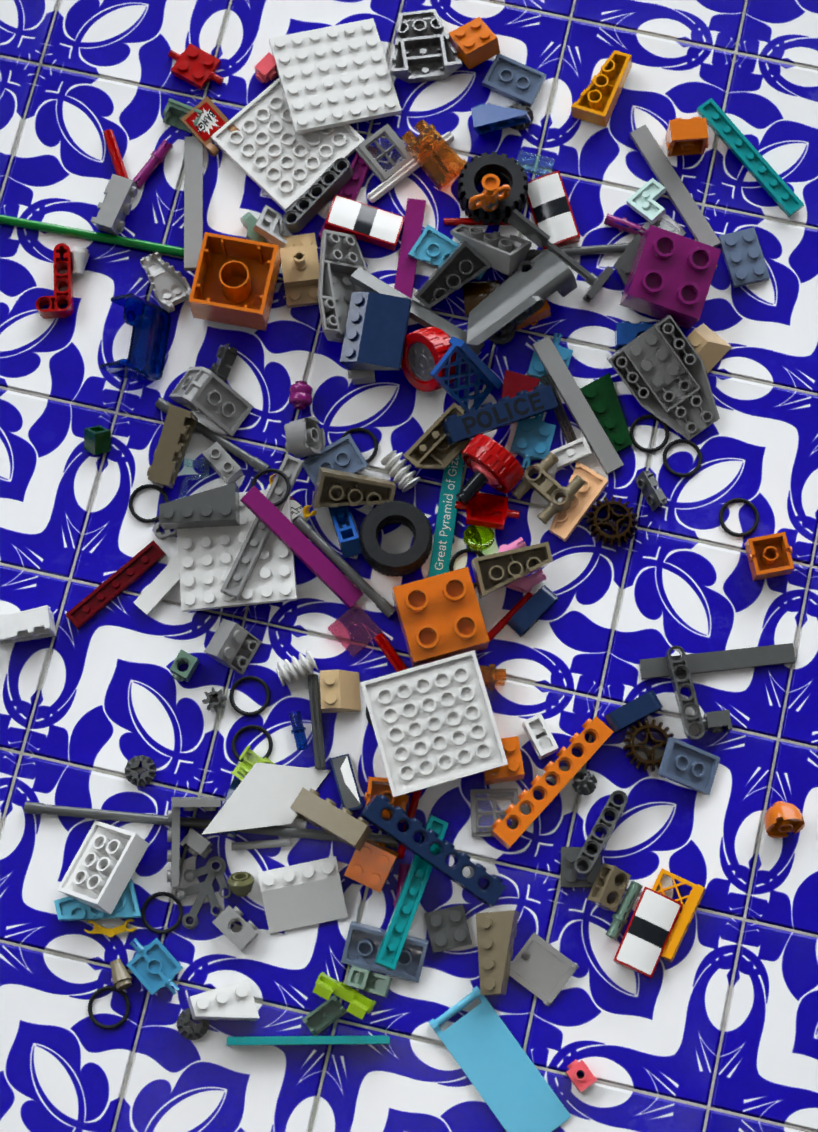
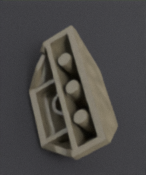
M454 402L410 447L403 457L417 469L444 470L470 442V439L450 445L442 424L448 416L457 414V417L464 415V410Z

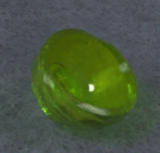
M476 525L468 526L463 533V541L470 550L477 552L489 549L495 538L491 528Z

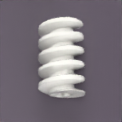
M394 450L381 460V464L386 465L385 470L390 471L389 476L394 477V483H399L398 488L400 490L403 489L402 492H406L417 484L420 476L414 478L413 476L416 474V471L409 472L412 465L405 466L408 460L406 458L400 459L404 455L403 452L397 454V450Z
M306 650V657L299 653V660L292 656L291 663L284 659V666L277 662L276 672L284 687L285 680L291 684L292 677L298 681L299 674L305 678L306 671L313 675V668L317 670L318 668L311 652Z

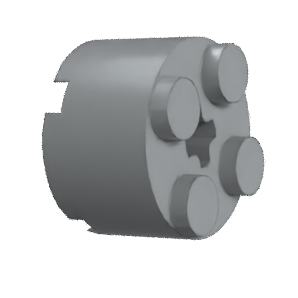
M310 416L285 424L286 451L292 453L297 458L321 453V449L325 448L326 438L324 429L319 428L317 424L320 423L319 420Z

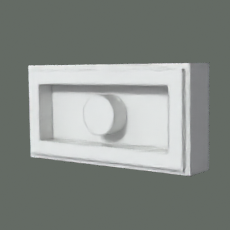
M585 437L550 451L559 460L555 463L557 470L592 455Z

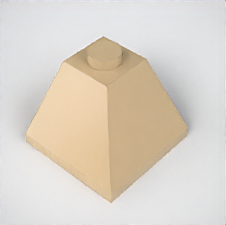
M704 323L694 329L687 337L702 359L707 374L732 348L731 345Z

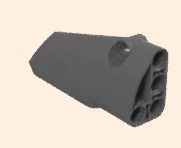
M547 249L532 260L522 262L515 273L469 312L467 345L479 347L499 331L502 334H507L541 309L545 299L556 291L562 297L568 295L577 288L576 279L572 271L558 256Z

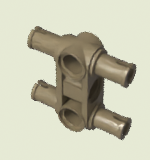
M549 452L540 463L527 467L522 477V482L511 491V494L519 501L530 489H534L549 504L537 515L544 524H547L556 513L569 509L571 502L574 500V495L586 484L578 475L566 487L561 486L553 479L547 471L559 460L552 452ZM533 474H539L537 478L531 479ZM560 497H565L563 502H557Z

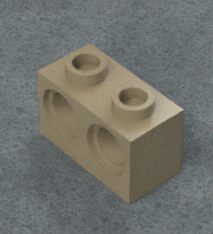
M602 863L587 900L603 909L616 912L631 875L614 865Z

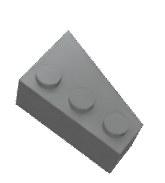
M112 174L104 191L103 203L99 202L97 206L100 210L97 216H92L91 219L92 224L98 230L116 236L123 232L125 217L131 211L130 203L132 197L135 198L138 188L133 180Z

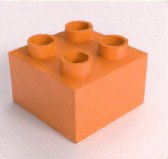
M205 232L189 297L193 318L266 331L281 266L279 245Z
M468 567L392 588V597L412 667L473 650L476 652L481 649H487L490 641Z

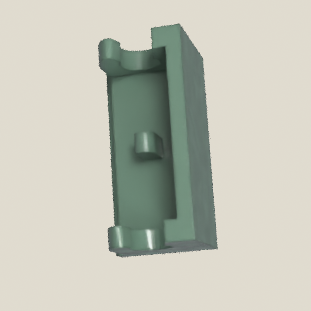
M169 98L163 111V123L191 133L180 119L194 107ZM197 108L193 110L199 114H202L203 112L202 110H199ZM199 115L195 119L193 123L195 126L197 125L201 115Z
M333 995L329 1001H325L302 1020L310 1032L316 1036L346 1014L347 1011L337 997Z

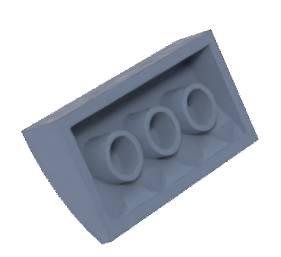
M351 921L341 963L419 983L429 943L428 940L407 935L395 970L391 971L374 963L386 930Z

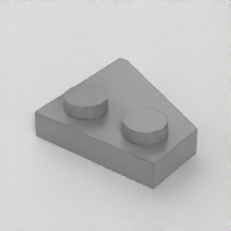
M265 205L253 230L281 248H284L287 240L283 238L285 230L282 224V214Z

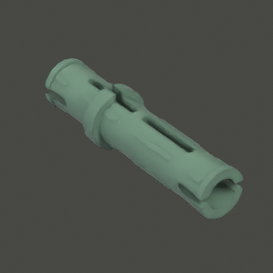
M635 881L630 882L616 914L612 916L613 921L606 932L608 937L614 940L618 939L623 926L628 922V915L643 887L641 884Z

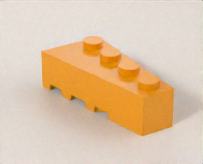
M616 50L613 51L601 67L599 73L592 78L586 90L584 89L579 99L572 104V117L603 127L607 126L632 68V55Z

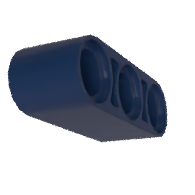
M546 585L542 586L509 619L507 625L522 637L559 598Z
M654 690L608 713L605 719L612 731H614L613 733L616 734L656 713L663 706Z

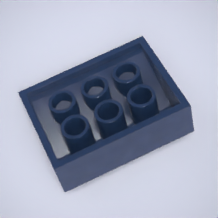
M352 292L340 362L348 370H400L412 300L374 292Z

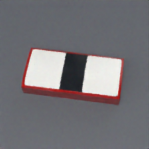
M552 172L529 181L527 200L535 225L550 236L548 241L557 247L579 242L580 234L560 172Z
M335 194L324 228L331 231L353 234L356 239L394 251L405 217Z
M645 887L614 957V963L652 979L683 904Z

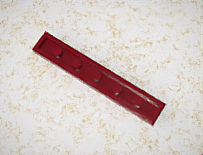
M153 540L65 614L66 617L79 630L161 561L166 554Z

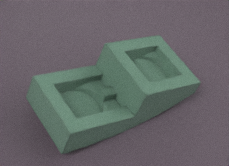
M351 965L345 985L387 998L393 978Z

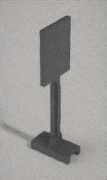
M516 209L507 220L510 225L539 248L547 247L549 251L558 256L591 285L583 297L588 303L614 271L608 266L598 277L594 273H590L555 244L548 241L550 236Z

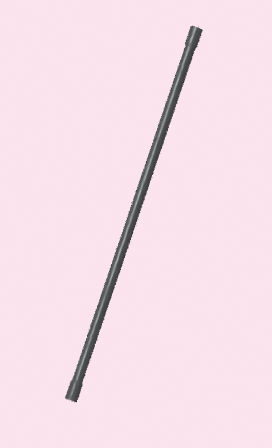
M27 801L24 805V813L48 814L171 826V822H168L166 815L48 805ZM180 817V827L206 829L212 820ZM269 826L237 831L241 833L342 842L336 835L331 836L324 830ZM370 835L368 839L376 843L381 842L385 844V847L397 848L398 842L388 835Z

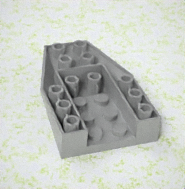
M671 315L662 318L607 358L638 403L687 440L692 439L720 419L704 363Z

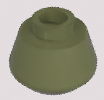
M236 872L228 878L227 883L233 894L238 897H244L251 892L254 877L248 872Z

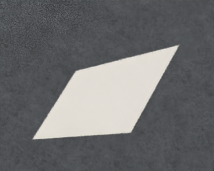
M255 763L201 835L291 824L297 814L290 807L302 788L308 791L312 788L316 791L331 770Z

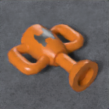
M487 174L481 181L484 190L481 194L474 195L469 199L468 207L472 211L479 208L488 212L494 211L498 207L499 201L510 196L511 187L508 184L500 186L498 176Z

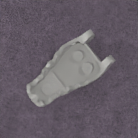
M158 252L140 259V264L146 271L158 303L167 312L171 313L175 311V305L186 300L189 301L191 288L186 278L182 276L180 271L176 272L173 265L170 266L168 262L165 263L160 258Z

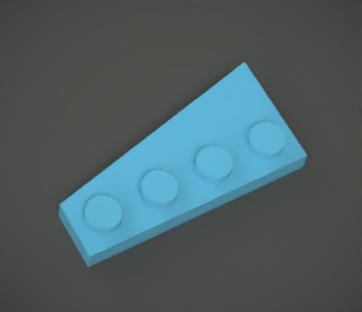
M132 878L128 882L112 914L99 911L69 896L54 900L59 921L142 918Z

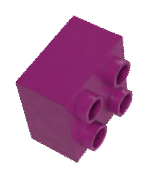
M650 225L641 237L620 305L658 319L671 315L678 326L690 329L700 319L721 249Z

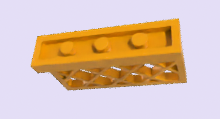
M661 869L652 890L656 891L658 886H660L661 890L657 892L665 895V891L675 888L679 897L675 901H680L683 904V909L678 915V919L661 955L665 960L672 963L706 890L705 887L699 884L696 885L667 870ZM663 875L672 878L674 885L663 889L661 885ZM687 885L692 888L689 895L681 897L677 887Z

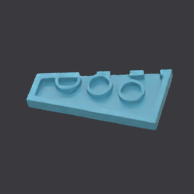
M427 225L409 252L408 257L439 267L459 244ZM486 270L474 279L480 281L483 275L485 274Z

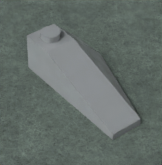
M463 224L450 231V234L458 241L462 242V240H465L492 265L493 269L505 275H510L519 269V265L525 259L532 245V242L518 236L510 235V238L500 236V232L485 233L482 228Z

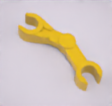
M127 919L123 925L114 928H105L89 920L87 923L93 924L94 929L92 931L84 929V931L88 934H103L112 938L125 931L132 933L137 928H127L129 922L135 921L133 919Z

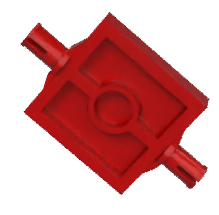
M189 44L181 54L170 50L168 53V57L176 60L175 65L171 69V74L202 90L211 80L219 85L223 83L224 78L215 74L221 64V60L192 44Z
M479 492L469 501L468 505H463L456 501L454 508L466 510L465 524L500 530L504 529L507 517L519 519L520 511L509 510L508 497Z

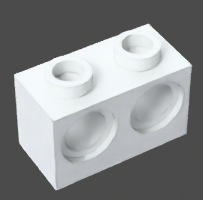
M541 713L523 721L522 727L539 760L558 751L559 747Z

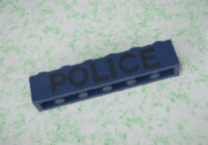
M544 384L533 387V391L527 392V390L516 393V397L510 398L505 396L500 398L496 404L488 402L481 405V409L475 410L471 408L464 411V415L457 417V414L446 417V421L442 426L449 444L453 445L473 438L477 434H485L554 410L558 407V403L551 385L544 386Z

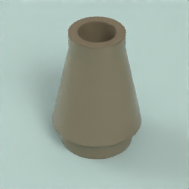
M121 959L111 961L113 986L118 991L129 988L132 985V977Z

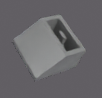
M223 619L204 652L217 662L243 675L262 641L236 622Z

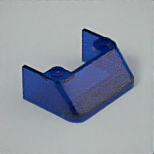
M132 293L112 297L111 302L124 307V320L133 327L128 360L119 359L115 362L100 364V368L121 378L147 381L159 380L163 374L171 323L169 312Z

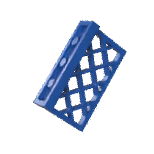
M453 336L449 341L451 347L431 371L430 375L464 411L469 409V400L474 399V404L471 408L478 410L494 387L499 389L503 383L465 341ZM454 352H455V353H456V361H455V362H451V356H452V355L454 354ZM461 364H466V372L460 373ZM455 366V374L450 375V367ZM442 368H445V375L439 377L438 373ZM476 374L475 382L470 383V375ZM465 376V384L459 385L460 377ZM455 378L454 387L449 388V380ZM485 384L487 387L480 393V385ZM470 387H475L474 395L469 396ZM464 389V397L459 398V390Z

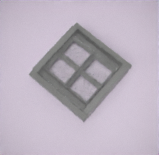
M388 124L354 149L381 183L415 158Z
M518 788L470 790L472 837H493L490 834L494 830L491 826L498 818L504 819L507 815L505 810L511 804L516 805L518 803ZM510 819L507 821V826L510 829H516L517 824L514 820Z

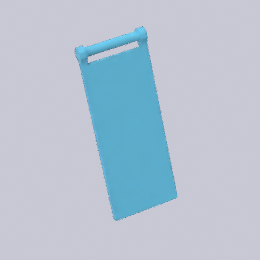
M478 986L472 989L473 992L438 1018L428 1022L506 1132H552L571 1117L485 996L481 995ZM478 998L481 1001L478 1006L446 1030L442 1031L439 1026Z

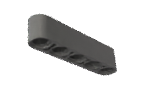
M346 158L335 160L285 212L283 220L290 232H300L352 178L353 170Z
M673 646L666 651L665 658L684 733L688 739L697 740L702 738L705 733L700 708L685 651L680 646ZM672 650L679 652V660L671 658ZM677 669L684 671L685 676L683 679L676 677L675 672ZM682 688L689 690L690 695L688 698L681 696L680 691ZM687 707L693 708V717L686 715L685 709ZM692 726H696L699 729L698 736H693L690 733Z
M616 790L610 795L578 854L572 870L574 877L584 880L589 877L622 816L628 801L627 795L623 791ZM619 799L623 804L617 805L613 800ZM609 815L613 817L614 820L607 821L604 817ZM602 832L605 837L599 838L595 833ZM589 848L594 849L596 854L591 855L586 850ZM584 865L587 870L580 871L577 866Z

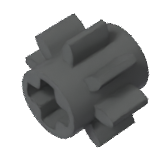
M212 687L211 692H204L207 698L202 700L203 704H209L206 708L208 711L213 708L217 713L218 708H225L223 701H226L227 697H221L222 689L217 692ZM217 697L219 702L212 703L211 698Z
M581 771L573 778L575 783L572 786L575 792H579L580 795H590L594 792L596 788L595 783L598 781L594 774L591 775L589 771Z

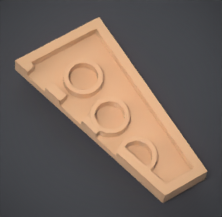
M579 461L575 465V470L570 477L569 483L578 475L586 484L574 495V500L571 502L569 509L555 514L549 529L550 533L565 542L609 483L608 479Z

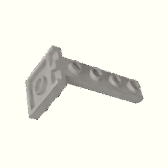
M171 797V810H168L167 816L168 822H171V830H167V842H171V850H167V862H171V870H167V882H171V887L179 885L180 807H183L184 811H196V807H203L204 811H216V807H221V799L219 797Z

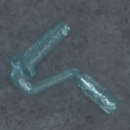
M200 458V460H182L181 466L199 468V471L204 470V473L186 477L183 480L179 499L187 497L188 481L208 476L210 466L205 462L204 458Z

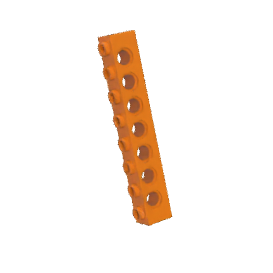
M597 716L593 720L589 718L581 726L584 730L580 734L576 732L569 740L571 742L570 746L567 749L564 746L556 754L559 758L554 763L550 761L543 768L546 772L542 777L537 775L530 783L533 785L529 791L524 789L517 797L520 801L516 805L511 804L505 810L507 815L504 819L498 818L491 826L494 830L490 834L505 848L509 849L614 732ZM585 734L593 736V743L585 740ZM573 748L580 750V757H575L572 754ZM559 763H566L568 771H562L559 768ZM546 777H553L555 785L547 784ZM533 792H541L543 796L542 800H536L533 796ZM526 805L530 810L529 814H523L520 811V806ZM510 819L514 820L517 824L516 829H510L507 826V821Z

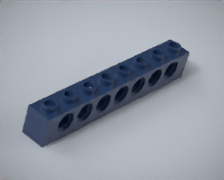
M381 794L379 796H372L360 814L361 817L487 906L493 907L506 888L502 884L503 880L494 874L492 876L486 873L487 869L479 863L475 865L469 861L471 859L470 856L462 851L460 853L455 851L453 844L446 840L443 842L438 839L439 835L436 832L421 827L422 823L414 817L412 819L407 817L405 810L399 806L393 807L390 805V800ZM384 809L388 810L390 813V817L387 821L383 820L381 817V813ZM400 821L406 824L404 832L398 830L397 826ZM417 832L422 835V841L419 844L414 841V835ZM432 844H436L438 847V852L435 855L430 852ZM449 855L454 858L452 866H448L446 863ZM464 867L470 869V875L467 878L462 874ZM481 878H484L486 881L484 889H481L478 884Z

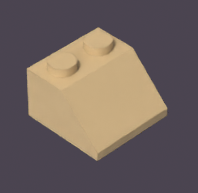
M320 670L322 713L361 711L359 672Z

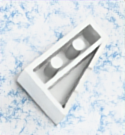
M48 605L13 614L0 615V645L56 636L54 614Z
M248 979L196 994L187 999L193 1019L257 1021L260 1018Z

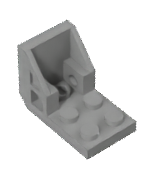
M190 367L169 395L172 400L195 413L205 415L229 436L234 435L254 407L215 373L205 367Z

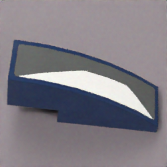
M349 754L330 758L342 807L351 812L363 810Z

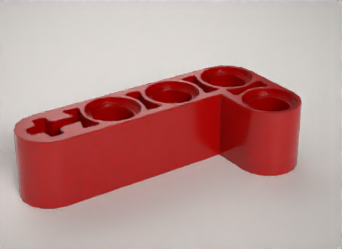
M61 243L56 245L53 250L54 296H42L37 299L35 304L39 315L46 319L66 318L71 316L74 310L72 255L68 245ZM63 253H64V261H62V259H61V256L63 255ZM67 270L65 274H59L60 271ZM62 287H68L67 290L60 291ZM44 305H49L48 309H41ZM61 305H68L65 309H60Z

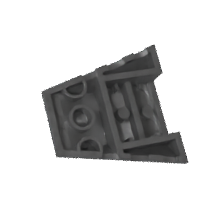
M435 9L399 13L395 49L390 71L391 75L409 84L444 80L462 66V62L458 58L457 52L452 46L450 38L445 32Z

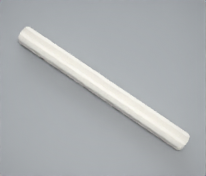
M447 132L368 193V200L371 203L376 202L453 142V134Z

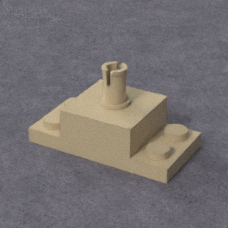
M315 233L284 236L283 238L287 240L284 248L280 247L287 308L318 305L319 260Z

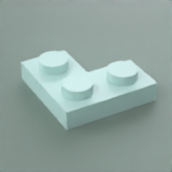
M652 178L626 200L627 206L653 225L666 213L665 208L655 202L666 192V189Z

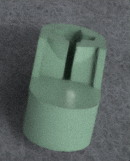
M250 212L246 213L240 218V221L247 229L246 238L265 243L263 237L253 230L257 219Z

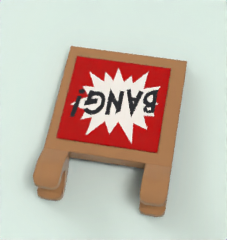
M207 96L180 120L203 144L208 153L214 157L218 154L219 149L211 143V136L229 120ZM197 108L199 110H202L203 112L202 114H199L193 110ZM199 115H201V117H200V119H199L197 125L195 126V125L193 124L194 121H195V119H196ZM233 124L227 128L230 132L240 131Z

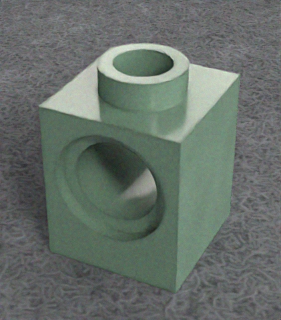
M180 650L169 670L173 674L172 677L177 681L182 682L185 680L189 682L200 662L198 658ZM181 664H188L189 667L186 671H179Z

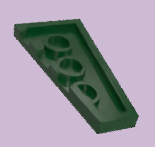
M610 373L580 388L616 452L619 453L632 446V440Z

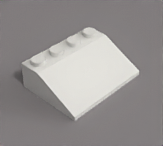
M95 820L57 891L99 911L112 914L149 843L134 832Z
M336 856L257 872L270 934L348 918Z

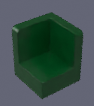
M101 425L84 428V449L94 455L110 452L111 430Z

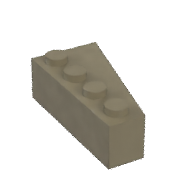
M170 404L158 446L154 452L152 465L149 466L147 471L149 481L173 489L198 418L191 411Z
M319 467L312 505L314 508L380 505L381 503L384 504V502H393L397 485L394 481Z
M549 542L473 558L471 564L480 599L550 564L553 558Z
M302 788L290 808L304 821L307 820L317 828L321 826V829L331 836L336 835L339 840L360 851L372 832L368 826L369 822L361 817L358 819L352 816L353 813L344 807L342 809L337 808V804L329 798H326V800L320 798L321 794L311 788L308 791Z
M516 910L476 913L480 993L483 996L506 995L510 962L514 951V939L517 933V922L520 916V912Z

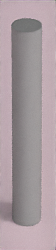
M291 838L231 843L232 851L291 846Z

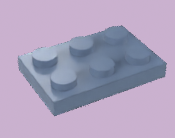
M497 54L482 82V86L532 107L546 80L547 74L504 55Z
M754 227L719 235L718 239L721 242V250L733 288L770 279Z
M350 434L321 450V453L311 455L303 460V468L314 486L316 485L319 467L354 474L369 467Z
M669 737L657 775L702 794L710 795L720 757L676 738Z

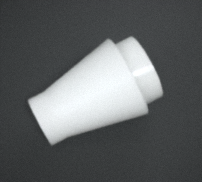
M74 247L71 252L72 274L83 275L90 254H88V249Z

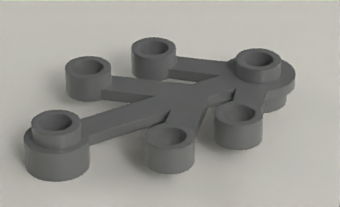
M219 856L211 857L207 861L206 866L184 872L183 878L187 882H193L196 877L208 874L204 882L185 889L178 888L175 890L174 895L178 900H184L187 896L199 892L190 913L185 914L182 918V924L185 928L191 930L198 926L199 919L197 915L206 896L211 905L210 912L214 917H218L223 912L212 886L216 877L220 886L219 895L223 899H228L232 894L223 875L226 870V862L223 858ZM216 862L220 864L217 870L212 867ZM189 872L193 873V878L187 879L186 874ZM228 889L229 894L227 896H223L222 890ZM181 890L184 891V896L179 898L177 893ZM215 907L220 908L219 914L213 913ZM188 917L194 919L192 924H187L186 920Z

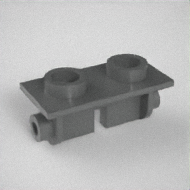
M230 343L219 348L216 354L218 357L217 362L213 363L210 371L223 381H227L231 368L225 365L233 366L238 355L236 348H228Z
M649 470L646 472L642 471L635 478V481L643 493L647 504L652 511H655L659 506L662 507L667 504V497L661 488L655 490L654 487L659 484L654 474L650 473Z

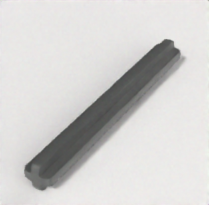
M317 674L308 675L315 768L323 770L326 768L319 680Z

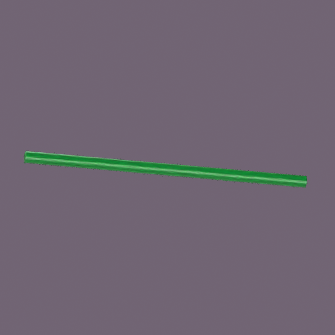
M0 214V224L184 257V248Z

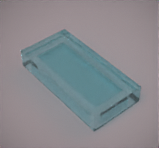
M520 150L516 164H521L524 172L543 176L552 173L555 159Z

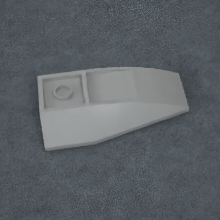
M324 229L321 237L318 279V303L322 329L328 341L343 343L352 292H367L349 281L350 276L359 267L367 272L368 269L355 235Z

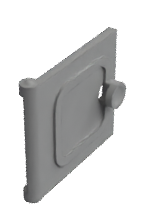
M534 932L510 963L509 975L541 999L546 1006H550L579 966Z

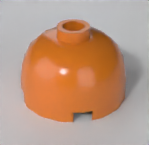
M775 802L764 815L766 833L773 838L788 837V832L793 831L796 834L805 826L800 809L791 803Z

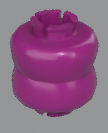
M296 381L289 388V403L295 409H306V406H310L312 403L311 395L313 388L305 381Z

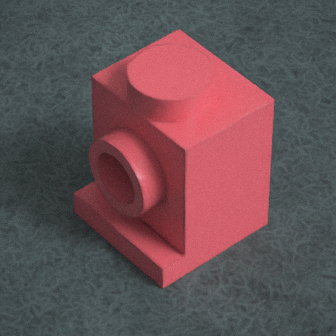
M269 52L254 67L255 77L261 83H267L269 80L275 79L278 74L274 56Z
M576 1059L567 1065L569 1070L565 1073L579 1093L597 1081L583 1060L578 1062ZM579 1070L584 1072V1077L581 1079L577 1077Z

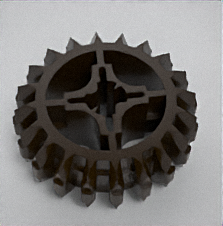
M612 496L611 501H608V498L605 497L603 503L598 500L597 506H591L592 511L588 512L590 518L586 520V523L590 524L587 530L593 531L590 536H597L596 543L603 540L602 546H606L608 542L610 543V548H613L614 543L620 547L621 541L627 544L628 538H633L634 535L632 533H636L637 528L635 526L638 525V521L634 520L637 518V513H632L634 507L627 508L628 501L622 504V498H619L618 502H616L615 497ZM613 509L620 511L622 514H616ZM606 510V518L597 523V516ZM610 519L616 521L615 526L611 525V523L609 524ZM627 521V529L619 534L618 526ZM602 530H609L612 535L606 534Z
M645 719L644 726L638 721L636 723L637 728L632 725L630 727L632 732L627 731L625 735L628 738L623 739V743L628 744L623 747V750L630 751L625 757L629 758L632 756L629 763L632 765L636 761L638 763L636 769L643 765L644 772L647 771L648 766H650L651 772L655 771V765L659 769L662 757L654 760L655 750L661 747L666 748L668 738L674 736L673 733L667 735L669 727L663 730L661 728L663 726L662 722L656 726V720L654 719L651 725H649L648 719ZM644 731V741L634 744L636 735ZM652 732L657 733L663 741L654 739ZM647 742H651V744L653 743L654 745L651 751L648 749V747H645ZM635 750L644 752L648 760L641 758Z

